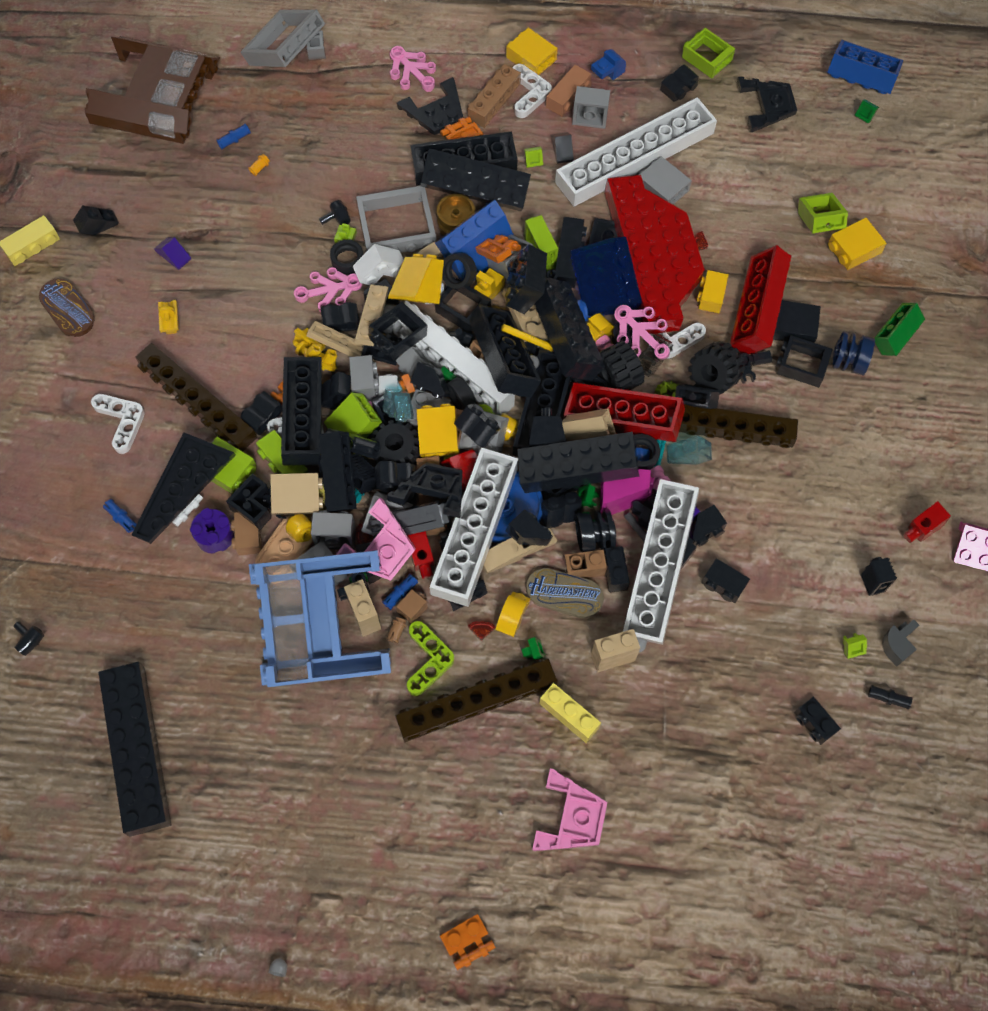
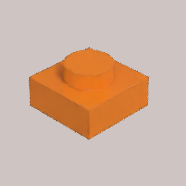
M404 373L400 375L401 380L398 383L401 390L406 391L408 394L414 392L415 388L410 383L409 374Z

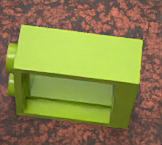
M704 28L701 32H697L693 39L684 44L682 58L712 79L733 60L735 48L707 28ZM704 44L719 54V56L710 62L695 50Z
M833 193L799 198L798 214L812 234L846 228L848 211ZM830 210V212L815 213L817 211Z
M542 215L525 220L524 240L547 253L546 272L556 269L558 247Z

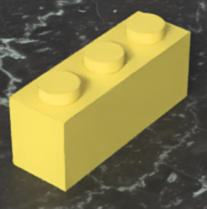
M43 215L1 240L0 247L12 264L16 266L54 244L60 238L54 227Z
M553 683L540 698L539 704L585 743L600 728L601 722L556 684Z

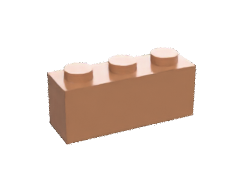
M574 65L546 96V108L561 117L566 112H569L575 101L577 86L591 87V73Z

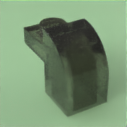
M658 333L653 336L659 344H665L670 348L672 344L670 340ZM650 345L639 356L644 375L647 377L652 376L664 361L656 357L655 349ZM660 348L658 353H664L665 349Z

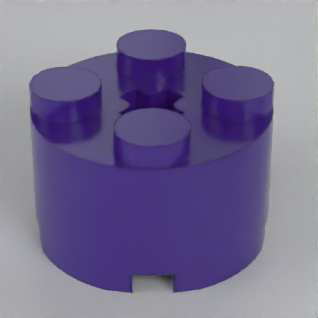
M205 508L192 521L190 532L199 548L204 552L212 554L224 551L232 544L234 533L228 517L223 512Z

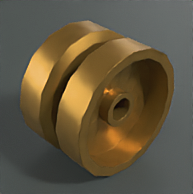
M451 194L440 200L437 205V225L443 236L475 213V206L468 197L461 194Z

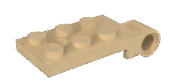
M507 288L503 289V292H502L505 301H506L505 293H506V291H507ZM535 305L530 308L532 311L528 310L525 315L508 307L518 330L539 339H548Z

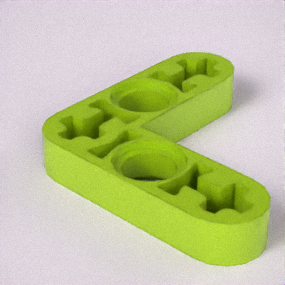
M415 621L409 626L410 637L431 658L407 681L408 692L413 696H420L454 664V654L423 622ZM414 628H422L421 631L425 638L422 639L419 633L414 634ZM429 640H434L437 642V647L430 650L426 647V643ZM441 647L443 648L441 649V653L445 657L449 655V662H441L442 657L438 653ZM429 667L435 668L437 671L436 675L433 677L426 676V669ZM422 675L424 680L419 684L420 689L415 688L412 690V683H419L421 681L419 676Z

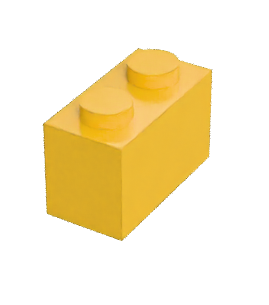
M707 270L706 277L702 276L700 287H703V290L698 293L697 302H700L698 309L720 313L729 274Z

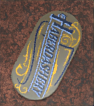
M543 568L533 572L527 581V594L537 606L583 619L596 615L602 608L604 601L603 592L591 580Z

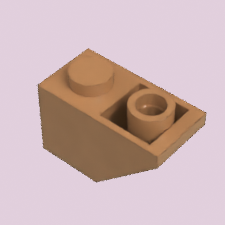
M238 512L234 513V520H231L232 531H235V538H232V548L236 549L239 556L259 554L262 549L259 529Z
M604 550L565 554L567 573L569 575L582 578L605 576L607 565Z

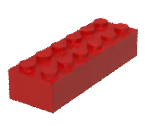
M778 245L750 258L730 341L731 347L737 348L741 354L758 352L771 347L792 257Z
M573 383L564 411V418L567 415L608 408L616 433L633 432L634 435L642 433L654 439L676 442L685 406L683 399L679 397Z

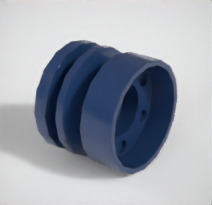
M843 331L833 351L832 368L838 369L842 362L841 370L845 371L848 365L851 364V373L864 376L873 355L875 338L862 335L857 343L855 333H852L848 340L849 333Z

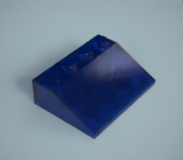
M626 237L609 238L570 251L580 298L586 303L590 317L598 313L603 316L615 314V310L621 305H627L631 310H638L642 300Z

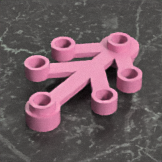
M395 46L391 49L390 58L393 60V67L390 71L391 79L397 80L400 78L399 66L401 62L404 65L403 77L400 81L401 89L408 90L410 88L409 77L411 72L421 82L422 88L426 92H431L435 87L434 78L424 76L418 69H424L432 74L436 71V64L434 62L424 63L426 55L423 52H405L401 46ZM408 59H416L417 62H410Z
M331 267L327 270L329 279L321 276L318 272L310 274V281L313 284L320 283L325 286L311 290L300 286L294 290V296L298 302L304 303L310 297L327 293L324 299L318 303V310L321 312V306L329 305L339 290L345 289L341 296L335 299L336 306L342 305L338 304L340 301L346 303L352 291L359 290L363 284L359 282L356 274L347 276L337 271L336 268ZM337 278V279L341 280L342 282L336 283V282H333V281H331V280H334V279Z
M621 305L615 310V319L620 323V334L617 337V342H620L621 337H626L625 343L628 344V323L632 327L631 348L639 350L638 354H636L638 357L642 353L640 349V336L655 349L654 353L657 358L664 360L669 357L670 349L668 346L659 344L646 331H665L668 327L667 322L664 319H659L657 322L638 323L633 319L637 317L653 318L655 311L652 307H646L644 310H631L629 306ZM652 310V314L647 316L646 312ZM626 311V315L621 317V312ZM661 322L665 323L663 328H659ZM664 348V353L659 354V349Z

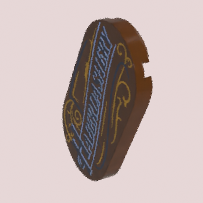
M53 279L42 286L39 292V300L62 333L67 336L80 337L92 329L93 322L95 321L94 314L69 281Z

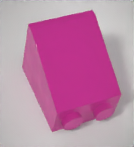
M639 469L640 477L601 482V515L603 509H609L611 515L630 509L634 501L644 504L647 497L651 495V490L654 486V477H650L651 470Z

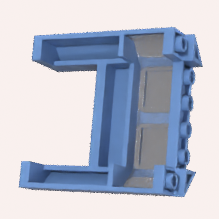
M379 550L249 564L251 584L259 585L256 589L257 598L261 599L262 606L259 607L260 620L263 619L264 627L261 628V637L266 642V647L263 648L264 660L267 659L268 662L260 665L262 685L275 687L391 673L390 648L342 654L334 575L380 571Z

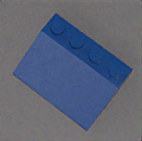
M841 40L827 73L834 78H844L852 84H861L866 89H876L881 94H891L904 60Z
M493 200L435 242L444 258L456 253H465L474 260L477 274L479 271L485 273L489 269L486 257L478 254L475 247L488 238L494 240L496 235L508 237L511 234L513 235L505 213L497 201ZM456 260L452 264V269L460 281H463L466 276V270L463 263Z

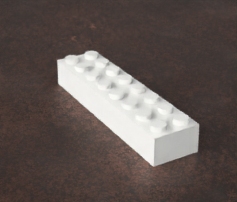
M407 300L404 302L428 325L427 336L413 347L419 348L433 366L439 369L445 366L454 375L463 378L471 388L476 401L479 404L490 406L495 415L509 412L514 407L515 395L498 392L486 362L474 356L469 348L463 347L457 338L447 334L442 326H437L430 316L421 313L415 304H410ZM400 320L392 324L394 334L400 338L405 339L413 333Z
M481 447L462 498L461 517H455L429 587L432 596L469 607L518 470V458Z
M660 479L623 632L634 629L637 638L663 645L699 495V487Z

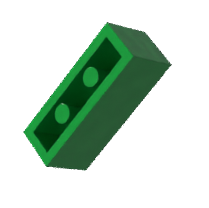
M902 303L874 337L875 344L881 355L897 356L924 322L925 317L917 303Z

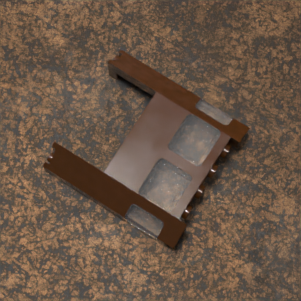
M112 36L111 39L119 60L126 61L130 52L143 54V57L124 96L86 88L88 103L86 104L85 114L89 124L184 144L186 138L190 135V125L192 123L190 113L193 102L198 97L200 87L203 86L204 77L212 80L214 74L217 73V63L220 57L123 36Z

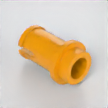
M264 154L259 155L258 159L248 167L249 171L254 176H257L265 166H269L270 160Z

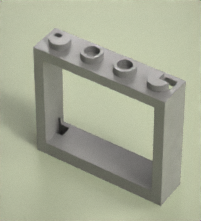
M279 10L246 45L241 54L249 66L286 67L325 25V22L317 10ZM288 26H297L276 50H266Z
M416 186L356 197L366 251L374 244L399 250L400 253L413 252L423 249L436 241L425 187ZM419 202L423 203L429 233L374 243L370 242L365 217L366 211Z

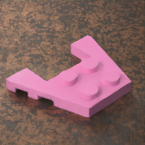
M380 497L368 513L384 524V527L365 551L379 550L378 556L380 558L379 566L381 565V570L368 572L391 581L416 548L384 500ZM345 543L336 555L356 553V551Z
M550 768L546 788L567 793L559 834L553 835L536 830L532 851L599 846L608 802Z

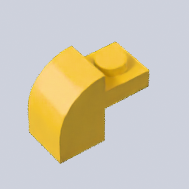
M491 268L486 273L479 271L476 275L477 285L474 289L492 300L504 287V276Z
M595 314L588 319L587 325L595 342L604 335L610 337L613 334L614 326L602 314Z
M512 592L505 601L495 630L514 637L520 627L523 614L529 606L531 598L521 593Z

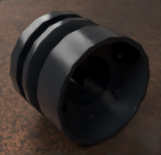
M603 509L602 515L600 510H596L594 520H592L589 512L575 514V529L580 552L595 551L597 542L601 550L606 549V543L608 548L616 547V527L609 509Z

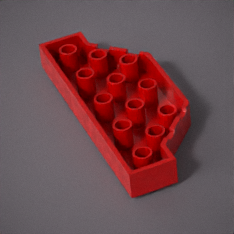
M641 175L607 178L604 192L612 221L615 223L614 227L619 245L622 247V256L637 309L644 310L646 307H652L655 311V316L651 319L640 317L641 322H657L659 319H664L667 322L668 327L665 331L646 330L649 334L679 331L684 319L681 306L689 298L695 287L698 286L705 270L688 214L645 189ZM652 310L646 312L647 316L652 314ZM661 322L659 324V328H663L665 326L664 322Z

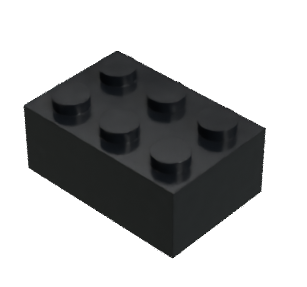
M528 244L524 250L519 252L518 257L510 262L508 266L509 276L506 281L508 287L505 293L507 307L525 315L544 294L547 264L546 252Z

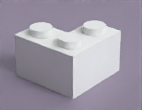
M374 244L353 265V268L360 283L374 285L383 275L396 278L404 259L399 250Z

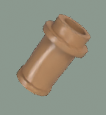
M395 617V620H392L393 625L386 639L398 644L403 629L407 627V621Z

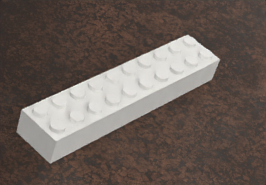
M697 97L557 169L555 183L574 207L605 191L607 178L634 176L640 171L647 169L652 161L659 159L661 156L666 159L714 134L717 120Z

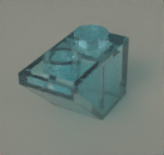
M385 389L383 411L389 414V417L395 418L399 422L414 419L410 394L404 390Z
M699 435L667 445V463L697 465L712 460L711 442Z

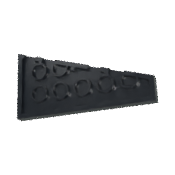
M183 432L132 536L151 544L236 454Z

